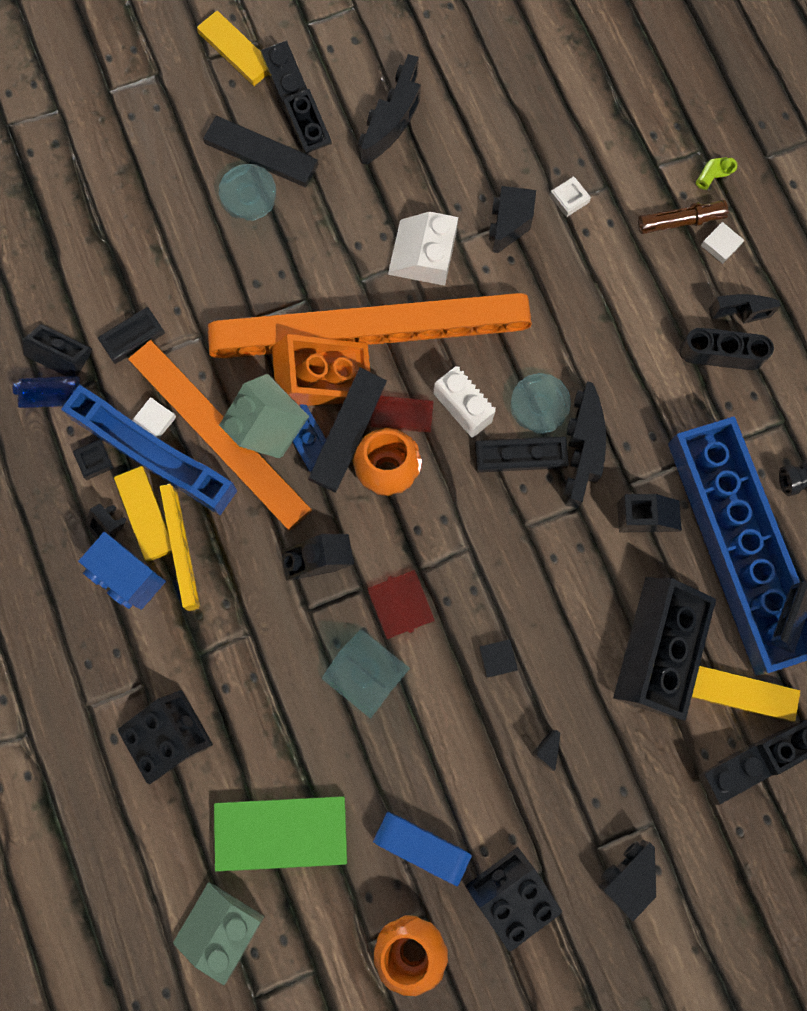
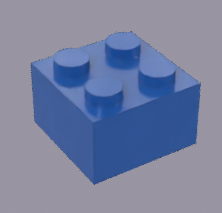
M106 532L101 534L78 561L86 568L83 574L96 585L99 584L105 590L109 587L110 589L107 594L128 609L135 606L142 610L166 582Z

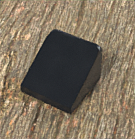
M550 730L532 752L533 756L551 771H555L561 734L558 730Z

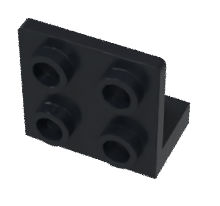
M182 690L158 698L118 728L122 740L147 784L155 782L186 759L207 750L213 745Z
M519 847L465 885L508 951H513L562 913V910L539 874Z

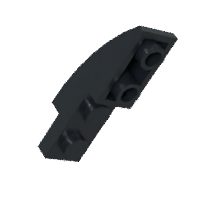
M287 40L260 50L261 57L272 80V87L305 154L332 144L311 91L306 87Z
M407 55L404 65L400 64L397 69L395 78L397 85L395 89H390L387 101L379 99L376 109L370 110L367 119V126H369L367 133H362L358 142V151H361V163L367 165L389 149L406 129L415 114L420 102L421 84L415 83L418 76L419 57Z
M587 381L582 391L577 390L573 407L578 408L576 418H570L566 435L571 436L568 446L578 449L574 450L570 465L575 467L573 478H567L563 495L568 496L566 506L577 509L583 502L587 482L597 483L602 477L606 453V427L603 409L594 383Z
M807 719L718 762L719 764L699 774L713 804L720 805L763 780L779 775L806 760Z

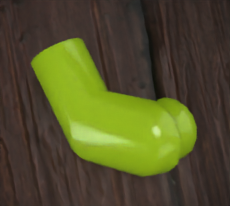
M731 157L709 160L696 180L697 187L707 190L714 178L726 177L737 170V161Z

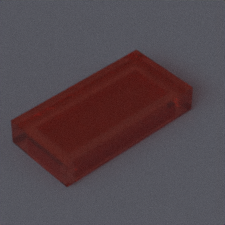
M380 396L371 417V427L431 433L434 401Z

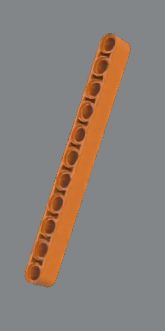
M516 293L218 320L209 323L207 328L209 355L214 358H232L272 354V347L286 334L374 345L523 331L532 326L528 295Z

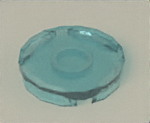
M242 164L233 167L224 174L219 184V197L223 208L232 217L237 219L238 217L251 221L259 219L270 212L275 204L277 189L273 177L265 168L258 165Z
M543 373L528 375L519 381L513 390L510 402L512 415L517 423L523 428L533 430L536 433L551 432L561 426L569 414L571 405L569 391L562 381L552 375Z

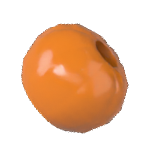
M393 428L375 430L365 435L357 447L353 458L356 476L364 488L383 496L402 493L409 489L422 468V459L416 441L412 440L413 438ZM384 462H390L396 468L393 470H382L378 467Z
M405 915L396 921L389 922L380 931L374 947V966L381 981L389 990L403 996H419L434 989L442 980L448 963V949L440 931L433 923L424 921L417 916ZM409 939L416 940L425 949V956L420 961L410 962L404 956L403 946Z

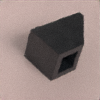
M501 186L500 197H494L492 214L497 215L496 223H491L489 241H494V253H499L530 231L534 216L536 190Z
M625 494L617 502L619 533L682 531L680 500L658 494Z
M320 534L281 550L286 581L331 573L354 565L349 534Z
M642 840L640 843L638 841L633 842L623 854L626 858L617 867L615 865L610 866L600 879L603 882L598 886L631 921H634L656 898L655 847L645 840Z

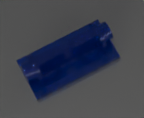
M80 377L19 379L18 383H13L12 386L13 394L18 395V408L62 407L79 386Z

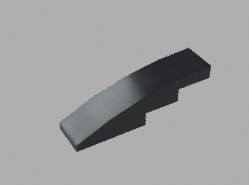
M361 367L359 368L309 475V481L336 493L387 380Z

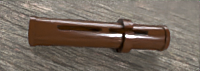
M726 200L707 204L696 202L686 208L640 215L638 217L639 231L641 234L685 225L701 226L703 222L726 219L729 212Z

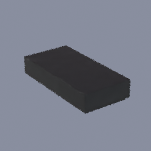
M146 307L97 338L114 364H117L138 351L148 341H154L164 335L165 331L149 307Z

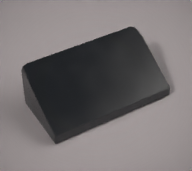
M40 324L23 339L24 356L72 380L79 375L92 353V348L43 324Z
M806 581L799 582L790 587L771 639L772 645L790 653H793L796 649L807 618Z

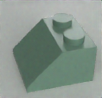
M265 374L243 384L219 426L239 447L281 458L309 418V415L269 374Z
M208 882L173 944L195 968L225 985L265 916Z

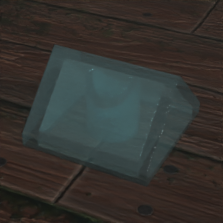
M361 629L339 651L321 679L371 719L410 668Z

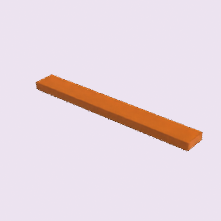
M152 340L148 341L128 358L130 363L288 531H291L312 512L311 508L258 452L239 447L219 426L224 416Z

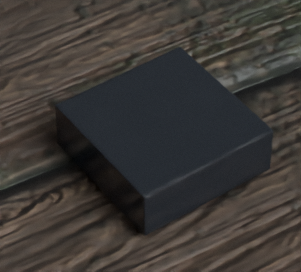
M102 439L73 451L83 478L86 480L115 468Z
M510 639L479 647L486 678L518 671Z

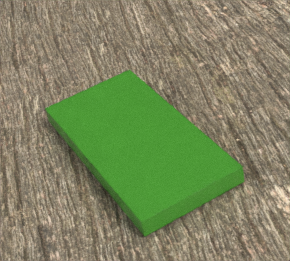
M345 796L214 803L215 872L348 864Z

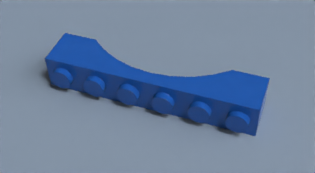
M80 384L61 408L72 421L219 516L237 493V489L231 481L208 466L197 462L161 441Z

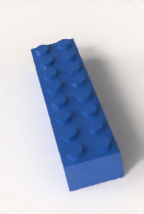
M735 416L676 434L668 443L755 676L768 674L807 661V618L793 653L771 644V639L790 587L800 581Z

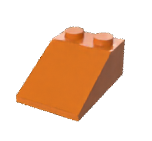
M286 334L272 347L274 380L299 406L301 404L314 406L343 403L359 368L361 367L370 372L368 343Z

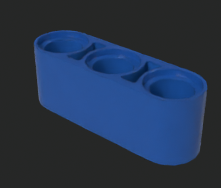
M387 811L373 840V843L455 886H459L473 856L456 845Z

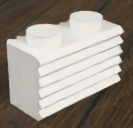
M455 366L436 381L433 394L473 438L492 423L496 407H491L492 403L487 402L488 398H483L484 394L479 393L480 389H475L476 385L471 384L472 380H467L468 376L463 375L464 371H460V367Z

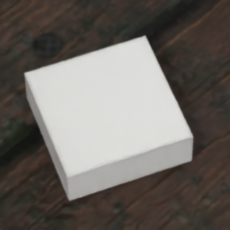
M574 176L553 189L550 193V197L566 217L588 204L591 199Z
M722 222L703 241L701 246L723 264L742 245L744 239Z
M150 397L132 421L159 439L176 416Z

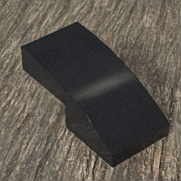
M726 295L717 297L710 306L709 312L712 319L740 313L744 324L772 317L781 307L779 300L760 295Z

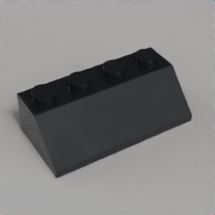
M645 577L613 699L637 708L686 721L716 598L673 578Z

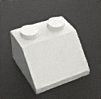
M426 212L401 219L388 275L445 286L456 238L458 217Z

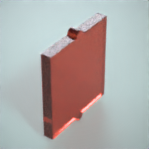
M415 570L395 578L390 576L388 581L367 588L387 640L405 632L413 633L414 629L435 621Z

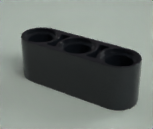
M695 328L684 339L679 351L682 359L692 364L756 370L771 357L774 352V344L767 336L760 334ZM691 342H697L702 350L695 349ZM721 345L727 346L731 353L723 351ZM751 349H756L761 357L755 356Z

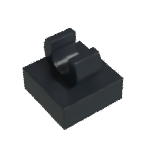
M98 504L89 510L85 526L96 539L103 532H106L115 539L117 532L123 529L127 519L125 517L120 520L112 518L116 511L115 505L108 506L105 509L101 504Z

